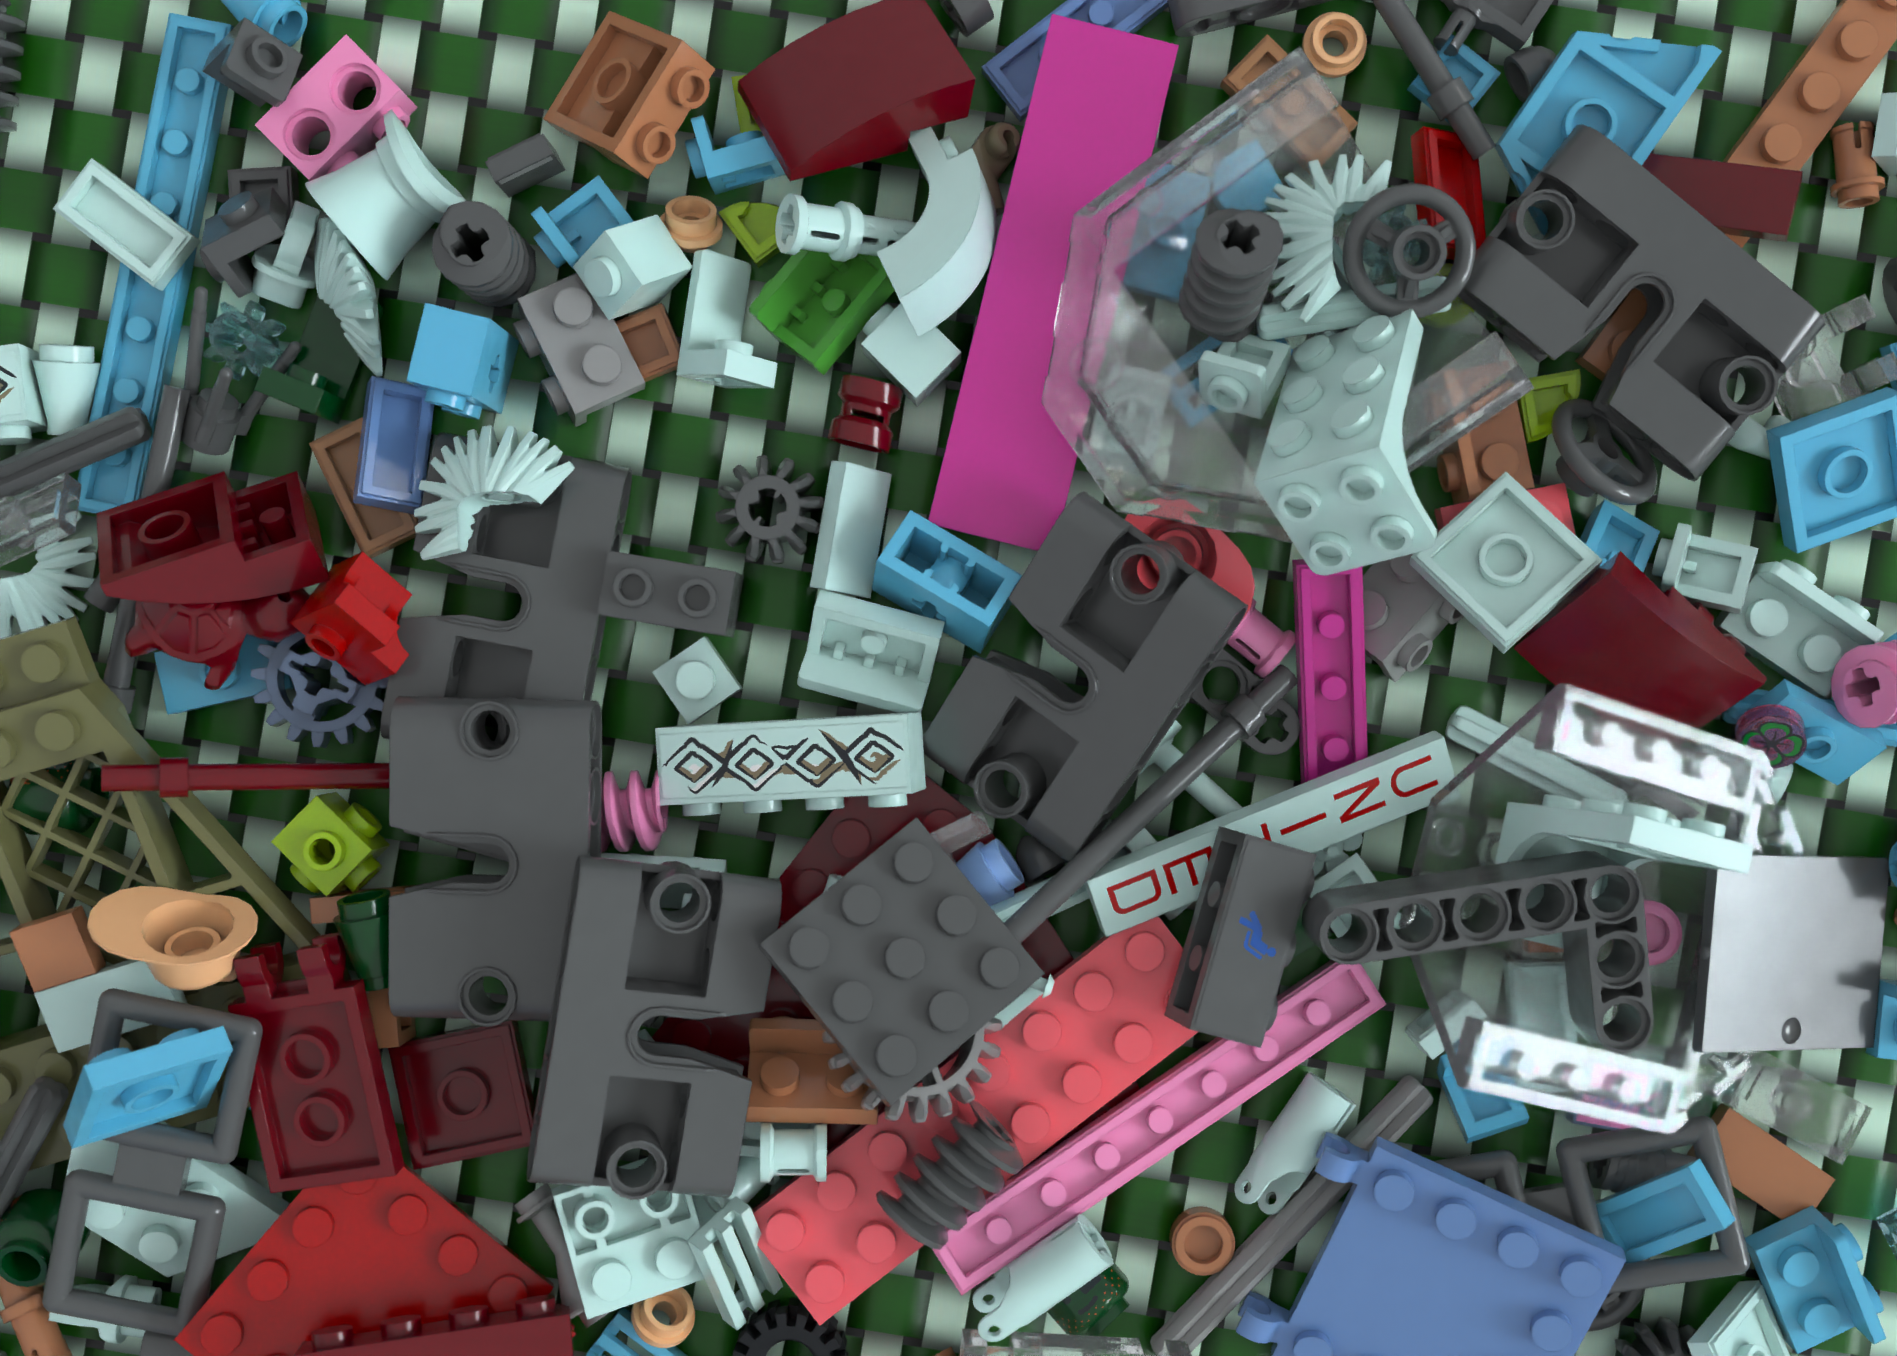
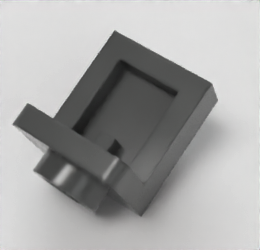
M244 17L209 53L203 72L259 107L263 106L266 102L274 107H279L287 99L303 55Z
M273 186L255 195H252L249 191L239 193L227 200L219 208L218 214L205 220L200 249L203 264L217 282L223 283L226 281L239 298L252 292L254 266L247 254L283 236L285 233L287 206Z

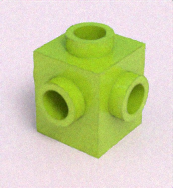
M337 792L316 795L271 841L293 863L290 866V871L295 879L311 892L319 893L321 891L325 896L347 890L348 888L353 893H356L381 870L382 865L376 859L390 846L378 833L382 829L378 819L362 805L356 802L350 805Z

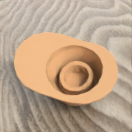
M138 886L122 889L102 898L90 911L87 929L92 940L105 951L127 959L144 961L158 982L170 989L187 991L202 989L218 982H231L236 979L237 975L233 960L240 956L241 949L256 934L258 916L252 905L237 897L200 894L167 887Z

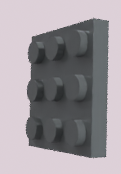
M917 817L758 946L887 1107L895 1103L1045 974Z

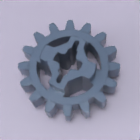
M297 632L280 641L276 647L264 644L259 645L257 650L264 657L268 658L269 662L267 668L252 669L251 677L266 681L267 689L259 692L253 698L255 703L274 705L275 710L270 713L266 720L270 726L278 727L287 722L291 723L287 739L293 742H300L311 731L313 747L326 748L330 741L331 733L335 734L341 745H349L353 743L352 728L354 726L370 733L377 729L369 715L373 710L382 711L384 699L381 698V693L383 689L387 688L389 677L364 685L336 661L323 658L314 651L307 654L297 652L296 650L306 643L305 635L301 632ZM303 666L314 669H330V674L338 679V683L348 687L349 690L321 688V683L313 678V674L305 671ZM285 673L290 675L296 692L292 703L285 690ZM344 702L356 706L352 711L338 719L320 721L322 716L326 717L332 706Z

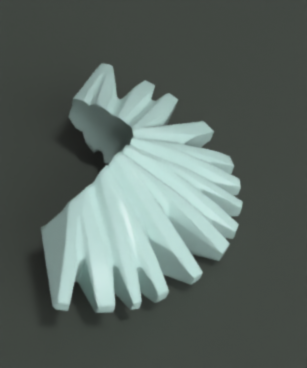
M1341 154L1337 161L1333 182L1329 184L1318 159L1308 162L1314 189L1290 172L1284 177V180L1290 187L1277 183L1273 188V191L1281 199L1266 197L1264 204L1276 212L1265 213L1278 220L1283 232L1284 244L1277 263L1283 265L1273 271V278L1270 284L1281 283L1272 291V295L1275 298L1290 292L1281 302V306L1287 311L1308 299L1299 317V320L1303 323H1307L1342 288L1336 278L1333 264L1334 224L1343 213L1349 216L1353 212H1357L1371 197L1387 189L1392 166L1391 161L1385 160L1366 184H1363L1364 155L1357 154L1349 169L1347 154Z
M329 217L319 218L316 223L314 245V270L318 297L323 299L324 303L329 304L331 309H334L336 317L342 321L340 326L345 331L343 334L374 375L380 377L383 374L382 345L378 304L375 300V283L362 257L348 238Z
M491 425L482 426L480 437L475 429L469 430L467 433V446L461 437H454L456 453L445 445L441 448L445 463L437 457H434L430 462L435 470L445 479L446 483L421 480L419 484V490L442 498L439 501L414 510V517L425 519L414 526L416 534L439 533L420 552L422 560L425 561L465 552L468 547V540L472 537L474 531L471 529V525L475 523L472 515L478 513L483 507H489L490 505H510L523 502L542 504L575 467L569 461L557 466L563 452L556 445L548 449L550 441L544 437L537 442L538 435L529 431L518 445L517 430L513 426H507L499 446L494 427Z
M79 511L35 524V548L38 550L35 557L38 563L28 573L0 577V638L11 635L13 617L16 618L20 631L24 632L47 625V619L50 623L62 620L61 616L65 619L76 616L77 621H79L71 607L85 612L88 605L67 590L65 586L89 588L95 580L94 578L67 572L69 568L97 559L96 552H80L81 549L94 543L92 536L60 541V538L82 518Z

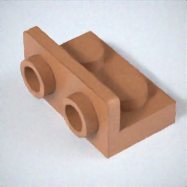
M1506 363L1458 374L1456 371L1446 372L1429 381L1430 392H1426L1424 395L1425 414L1432 430L1438 429L1443 454L1437 457L1438 477L1444 492H1451L1454 505L1473 501L1505 472L1512 476L1526 490L1535 488L1510 364Z
M777 1016L773 1018H753L750 1020V1056L747 1078L752 1080L746 1122L877 1125L878 1105L870 1111H866L861 1107L862 1098L869 1089L864 1082L850 1093H845L841 1089L842 1082L855 1072L849 1063L839 1069L831 1070L829 1068L828 1059L843 1052L836 1043L828 1044L823 1042L822 1034L826 1030L817 1019H795L788 1016Z

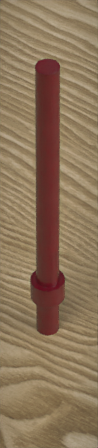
M160 757V764L101 765V792L159 791V798L188 797V791L389 789V763L189 764L188 757Z

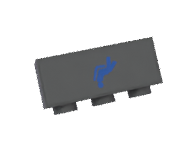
M1219 826L1164 1016L1190 1030L1261 1048L1266 1031L1272 1027L1276 1019L1278 1010L1276 994L1283 970L1291 962L1295 953L1296 935L1294 932L1302 904L1309 899L1314 887L1315 875L1313 866L1316 854Z

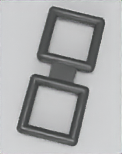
M111 988L104 991L98 1000L86 1065L96 1056L119 1048L124 1019L176 1030L196 1028L199 1032L224 1026L229 1041H232L233 1051L228 1060L214 1134L154 1123L103 1139L119 1143L113 1175L76 1169L66 1176L42 1304L47 1311L177 1337L208 1299L226 1212L225 1202L220 1197L186 1190L191 1160L193 1158L218 1164H228L236 1158L263 1027L259 1020L252 1017ZM90 1199L196 1220L178 1308L73 1288Z
M1701 1115L1563 1139L1556 1147V1155L1563 1182L1531 1188H1523L1517 1159L1509 1150L1501 1149L1434 1161L1476 1181L1494 1178L1497 1191L1604 1239L1586 1162L1693 1145L1696 1159L1702 1161L1736 1221L1726 1229L1715 1233L1719 1247L1717 1250L1624 1264L1608 1294L1739 1275L1745 1273L1750 1267V1257L1717 1125L1708 1116Z

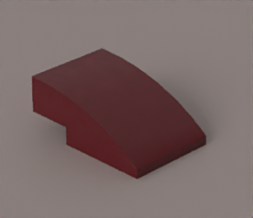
M882 0L826 23L793 41L738 81V92L788 179L793 181L907 151L910 132L968 117L976 78L925 0Z
M225 471L96 513L100 587L108 597L170 604L222 603L286 593L330 580L316 510L297 471L234 491Z
M1621 551L1591 574L1517 641L1514 649L1538 672L1590 713L1629 737L1647 746L1653 745L1664 753L1764 685L1767 679L1680 592L1672 586L1663 593Z

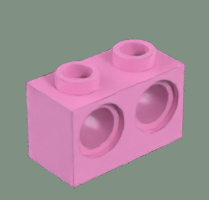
M346 34L290 89L287 99L279 107L273 106L255 126L311 181L336 171L376 148L375 143L387 135L384 115L391 109L407 128L410 123L409 116L418 107ZM367 87H376V96L373 102L364 109L354 110L353 102L358 92ZM322 131H330V142L327 148L319 154L309 155V144L312 138Z

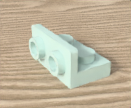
M1783 559L1781 562L1774 561L1755 564L1741 614L1721 611L1714 621V626L1722 634H1732L1746 647V651L1795 685L1818 698H1826L1831 691V678L1835 665L1842 656L1857 646L1878 643L1884 632L1867 621L1870 613L1860 604L1840 595H1835L1833 598L1816 587L1814 584L1817 581V577L1800 564Z

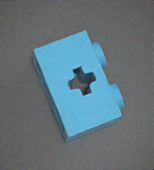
M425 303L406 381L426 391L424 401L442 407V411L475 420L480 419L482 410L502 414L519 341L490 318Z
M910 510L876 561L872 590L910 613L944 621V633L981 654L1012 605L1009 597L1022 575Z

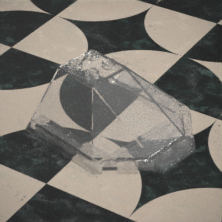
M1300 46L1081 208L1073 216L1064 282L1061 284L1053 331V347L1041 403L1117 512L1183 522V524L1233 533H1245L1293 543L1254 484L1285 376L1262 420L1239 413H1227L1206 404L1199 392L1198 361L1205 350L1217 353L1222 341L1194 329L1183 318L1178 303L1180 288L1183 285V277L1187 271L1188 259L1191 256V248L1195 242V233L1205 217L1217 210L1230 208L1276 212L1265 205L1264 201L1266 197L1281 199L1273 191V188L1277 183L1290 187L1284 180V177L1290 172L1314 189L1308 162L1318 159L1329 184H1332L1339 155L1347 154L1349 169L1356 155H1362L1336 110L1339 107L1338 101ZM1364 159L1362 183L1366 184L1373 173ZM1396 207L1386 211L1377 218L1394 230H1401L1408 226ZM1353 212L1349 216L1343 213L1334 224L1333 238L1342 251L1348 226L1357 212ZM1365 239L1363 263L1370 281L1374 286L1396 283L1397 273L1389 263L1388 252ZM1414 239L1410 240L1403 250L1404 259L1410 265L1416 263L1420 258V245ZM1439 271V272H1438L1437 274H1435L1434 276H1443V275H1442L1441 272ZM1280 282L1268 286V292L1263 300V304L1283 301L1286 298L1287 293L1275 298L1272 295V291ZM1459 295L1451 302V308L1448 311L1419 318L1424 330L1402 424L1403 447L1409 473L1534 389L1532 383L1495 331L1490 334ZM1255 324L1250 334L1259 337ZM1316 334L1287 337L1273 341L1291 345L1292 356L1295 347H1298L1307 339L1316 336Z
M1559 683L1431 798L1411 877L1495 864L1507 803L1516 802L1542 805L1544 794L1582 801L1583 798H1589L1623 806L1624 802L1642 804L1668 811V818L1682 821V818L1685 817L1726 826L1724 839L1754 846L1752 854L1802 855L1805 850L1788 807L1777 806L1767 780L1775 773L1768 755L1764 754V751L1569 684ZM1652 861L1644 863L1633 870L1640 879L1644 899L1662 903L1677 915L1682 927V940L1677 952L1669 960L1658 965L1649 966L1654 1016L1653 1032L1641 1048L1627 1054L1615 1053L1606 1049L1579 1029L1572 1021L1568 1004L1563 948L1525 939H1516L1410 956L1457 1085L1468 1090L1669 1135L1671 1132L1675 1133L1689 1121L1686 1111L1705 1095L1717 1098L1752 1068L1749 1059L1758 1051L1700 1053L1692 1050L1707 868ZM1479 893L1470 896L1464 901L1460 911L1461 919L1469 918L1477 911L1480 905ZM1415 904L1403 907L1399 921L1400 929L1408 926L1413 921L1416 915ZM1612 940L1607 941L1601 946L1597 955V963L1605 960L1610 955L1613 949ZM1619 1004L1612 1006L1606 1012L1603 1018V1025L1610 1023L1618 1013Z

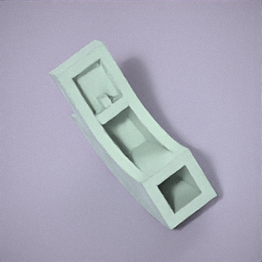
M932 127L912 131L909 138V144L929 184V197L926 208L916 225L905 236L877 252L918 337L935 328L951 316L976 289L988 269L993 256L998 227L994 201L973 149L971 148L959 154L951 137L948 135L938 141Z

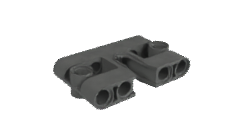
M1576 125L1521 196L1504 208L1499 218V223L1477 249L1473 270L1458 297L1533 359L1541 362L1546 357L1556 360L1606 321L1630 290L1635 288L1641 291L1647 302L1646 313L1640 323L1619 347L1591 406L1672 471L1688 480L1697 481L1735 435V432L1749 415L1762 412L1772 403L1777 394L1779 378L1783 373L1787 372L1824 327L1825 320L1813 306L1610 139L1589 126ZM1530 206L1542 210L1546 215L1548 229L1542 240L1533 238L1525 229L1524 216ZM1734 370L1739 371L1745 382L1744 394L1737 402H1734L1728 396L1726 389L1727 379Z
M440 432L433 445L430 462L434 457H437L445 463L441 448L447 445L456 453L453 438L456 436L461 437L467 446V436ZM562 455L557 466L569 461L575 469L542 504L523 502L510 505H490L489 507H483L478 513L472 515L475 523L471 525V529L474 531L472 537L468 540L467 550L461 553L434 558V560L471 577L514 586L522 597V607L520 612L508 621L470 615L400 618V628L397 634L409 656L397 673L388 678L380 729L381 736L384 739L390 740V716L392 706L398 696L465 698L508 696L517 699L591 701L607 616L597 615L607 551H620L632 486L631 468ZM429 463L426 481L446 483L445 479ZM424 492L421 507L439 501L442 498ZM419 518L418 523L424 521L425 519ZM439 533L416 534L413 550L420 553ZM491 711L490 714L498 724V733L494 742L505 745L510 734L509 723L502 714Z
M1084 491L1075 496L1060 514L1011 593L1009 600L1052 648L1086 673L1089 681V689L1086 696L1076 693L1049 672L993 649L986 659L977 655L972 656L923 736L924 755L961 783L973 788L977 804L986 814L994 818L1007 819L1011 817L1022 825L1026 832L1067 863L1102 831L1240 624L1248 608L1247 604L1186 563L1182 553L1174 545L1163 540H1153ZM1143 555L1151 557L1159 568V581L1153 590L1145 587L1137 575V565ZM1005 770L1013 773L1018 779L1021 786L1019 798L1011 795L1006 790L1003 783Z
M398 696L395 699L390 716L389 826L452 843L497 845L508 856L509 867L506 875L465 874L405 888V893L389 897V1005L394 1017L468 1019L476 1025L485 1027L499 1025L505 1020H550L576 859L578 855L601 857L602 714L598 701L517 699L508 696L497 698ZM491 711L499 712L509 723L510 734L505 745L496 744L486 733V717ZM484 977H495L503 982L508 993L507 1003H497L488 998L483 987Z
M578 855L573 872L527 1162L528 1182L590 1187V1185L611 1187L620 1197L631 1200L644 1199L656 1191L727 1198L732 1195L737 1176L752 1080L742 1076L744 1069L742 1064L685 1044L647 1041L638 1037V1031L647 1019L654 1016L699 1020L764 1011L772 964L758 946L778 930L782 904L780 879L692 869L689 865L678 861L663 862L658 865ZM674 883H686L692 886V896L685 907L677 911H668L660 907L662 892L668 886ZM641 1148L650 1152L647 1160L635 1169L627 1170L617 1166L618 1159L630 1149Z

